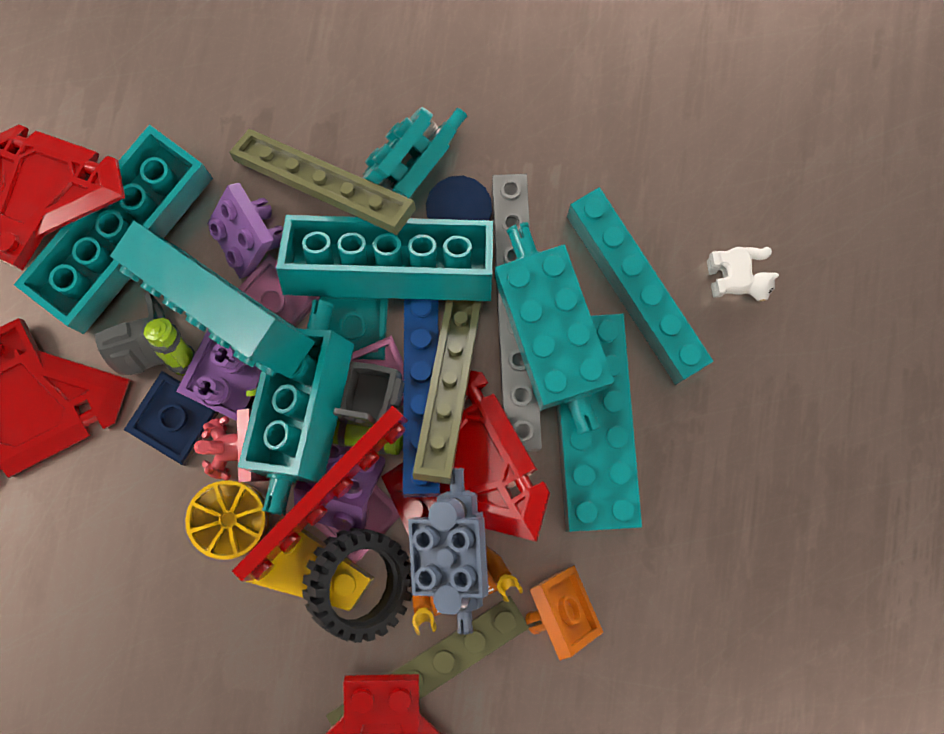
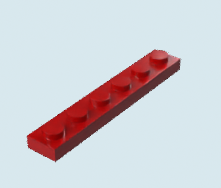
M393 405L232 570L241 582L253 581L254 579L260 581L273 569L274 564L272 561L281 551L284 553L289 552L300 541L299 533L308 524L311 526L315 525L327 513L328 510L325 506L335 496L339 499L350 490L354 484L351 479L361 469L365 472L377 462L380 457L377 452L387 442L391 445L403 435L406 430L404 425L408 420Z

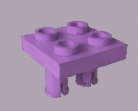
M235 183L227 185L207 224L211 236L218 241L224 251L227 263L230 267L234 268L239 279L251 275L267 251L280 247L283 227L278 225L267 229L262 220H267L272 215L270 204L266 205L268 201L265 198L250 201L241 184Z
M207 330L176 392L237 421V410L249 409L255 396H246V390L258 387L261 370L255 365L250 367L233 356L235 351L231 346L229 349H226L209 338L211 333Z

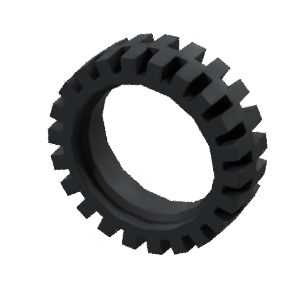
M350 528V531L342 530L336 532L337 538L330 536L324 540L326 547L318 546L313 552L317 559L315 561L309 559L306 568L311 570L310 575L304 574L302 582L308 586L307 589L302 590L303 598L308 601L305 604L306 609L319 626L335 637L354 643H362V639L368 642L376 640L375 634L384 636L388 633L387 625L395 627L400 622L395 617L396 614L405 615L408 608L403 606L402 603L404 600L411 601L412 593L407 591V587H412L411 576L408 575L411 573V563L406 561L409 559L406 551L400 549L402 546L398 542L376 531L365 528ZM360 549H371L379 553L385 562L387 570L386 588L379 603L368 614L358 619H344L338 616L331 606L329 599L331 579L338 565L350 553Z

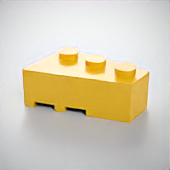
M303 529L299 533L300 541L289 552L284 553L281 551L272 561L274 564L273 569L260 581L254 579L253 581L246 582L303 598L302 590L308 588V586L302 583L304 574L310 575L311 572L310 569L306 568L309 559L315 561L317 556L313 552L318 546L325 548L326 544L306 529ZM345 558L338 565L331 579L329 592L331 606L351 611L356 607L375 577L348 558Z

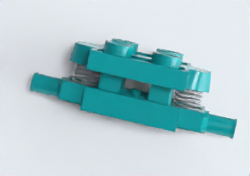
M420 107L410 119L406 117L401 123L397 122L385 136L389 140L388 143H385L380 149L377 147L366 159L365 164L368 165V168L364 171L363 178L410 198L450 147L448 143L456 134L459 126L468 117L462 109L456 108L446 122L436 126V124L433 125L434 121L431 119L434 114L424 107ZM409 153L412 158L407 161L405 166L401 161Z

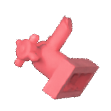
M252 409L237 410V433L227 434L225 432L228 429L225 424L230 421L227 416L212 419L203 425L205 431L201 434L202 438L207 439L212 436L213 440L197 441L194 444V450L198 454L215 455L212 463L206 460L203 461L202 466L205 468V474L215 479H223L225 481L230 479L231 475L227 473L229 469L226 468L228 461H238L239 463ZM238 468L239 482L270 481L265 476Z

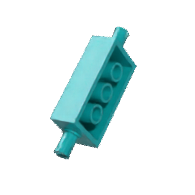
M527 222L520 223L519 231L517 225H513L507 229V234L510 237L517 259L496 266L494 278L540 411L562 403L568 404L578 430V435L601 428L589 397L592 396V393L609 388L614 383V379L566 246L564 244L542 252L537 251L529 224Z
M312 300L307 328L298 329L314 340L315 343L292 378L290 379L278 372L274 377L263 371L260 374L238 468L270 479L264 507L262 508L263 512L285 516L292 483L296 484V481L317 484L326 473L338 417L333 412L334 408L340 409L355 345L334 331L328 330L332 311L335 307L334 304L328 301Z

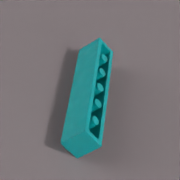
M599 187L571 203L567 219L675 385L679 384L714 362L601 188Z

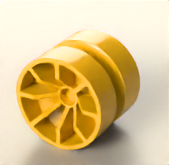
M218 481L205 486L193 497L186 512L185 524L190 541L204 555L220 560L237 558L250 552L267 535L270 528L271 513L262 511L266 499L265 496L256 487L239 481Z

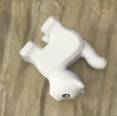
M735 247L725 252H711L707 260L709 275L716 274L720 270L724 277L716 279L715 282L711 283L713 298L722 297L724 294L741 295L747 293L759 302L768 300L770 293L775 289V279L779 274L760 272L753 275L752 259L765 260L771 256L772 250L769 247H764L763 249Z

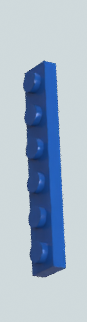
M404 299L405 385L403 416L408 420L404 425L406 430L403 433L404 497H437L440 495V483L413 479L415 458L439 341V300Z

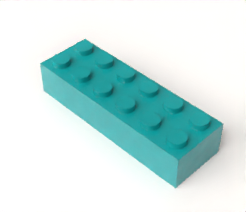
M150 124L118 161L125 198L63 226L14 284V286L67 327L82 334L86 333L130 280L129 277L119 271L122 265L110 257V255L132 222L136 221L164 238L213 179L200 161Z
M286 215L276 267L282 295L491 301L493 221L409 218L398 235L359 217Z
M136 221L132 222L110 255V257L122 265L119 269L121 273L136 282L142 279L143 282L140 286L144 290L158 298L163 295V304L179 314L185 311L187 315L185 320L202 331L208 328V331L211 333L209 335L210 339L226 349H229L231 346L235 351L233 356L250 367L255 365L272 377L278 372L291 379L315 343L314 340L187 252Z
M624 314L593 315L591 318L614 383L607 389L592 393V396L589 397L597 421L601 428L578 435L569 405L564 403L556 405L565 532L642 528Z

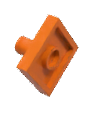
M575 565L559 571L529 589L538 610L530 611L526 614V623L528 625L539 621L536 625L529 628L530 632L534 635L547 630L559 661L572 657L603 633Z

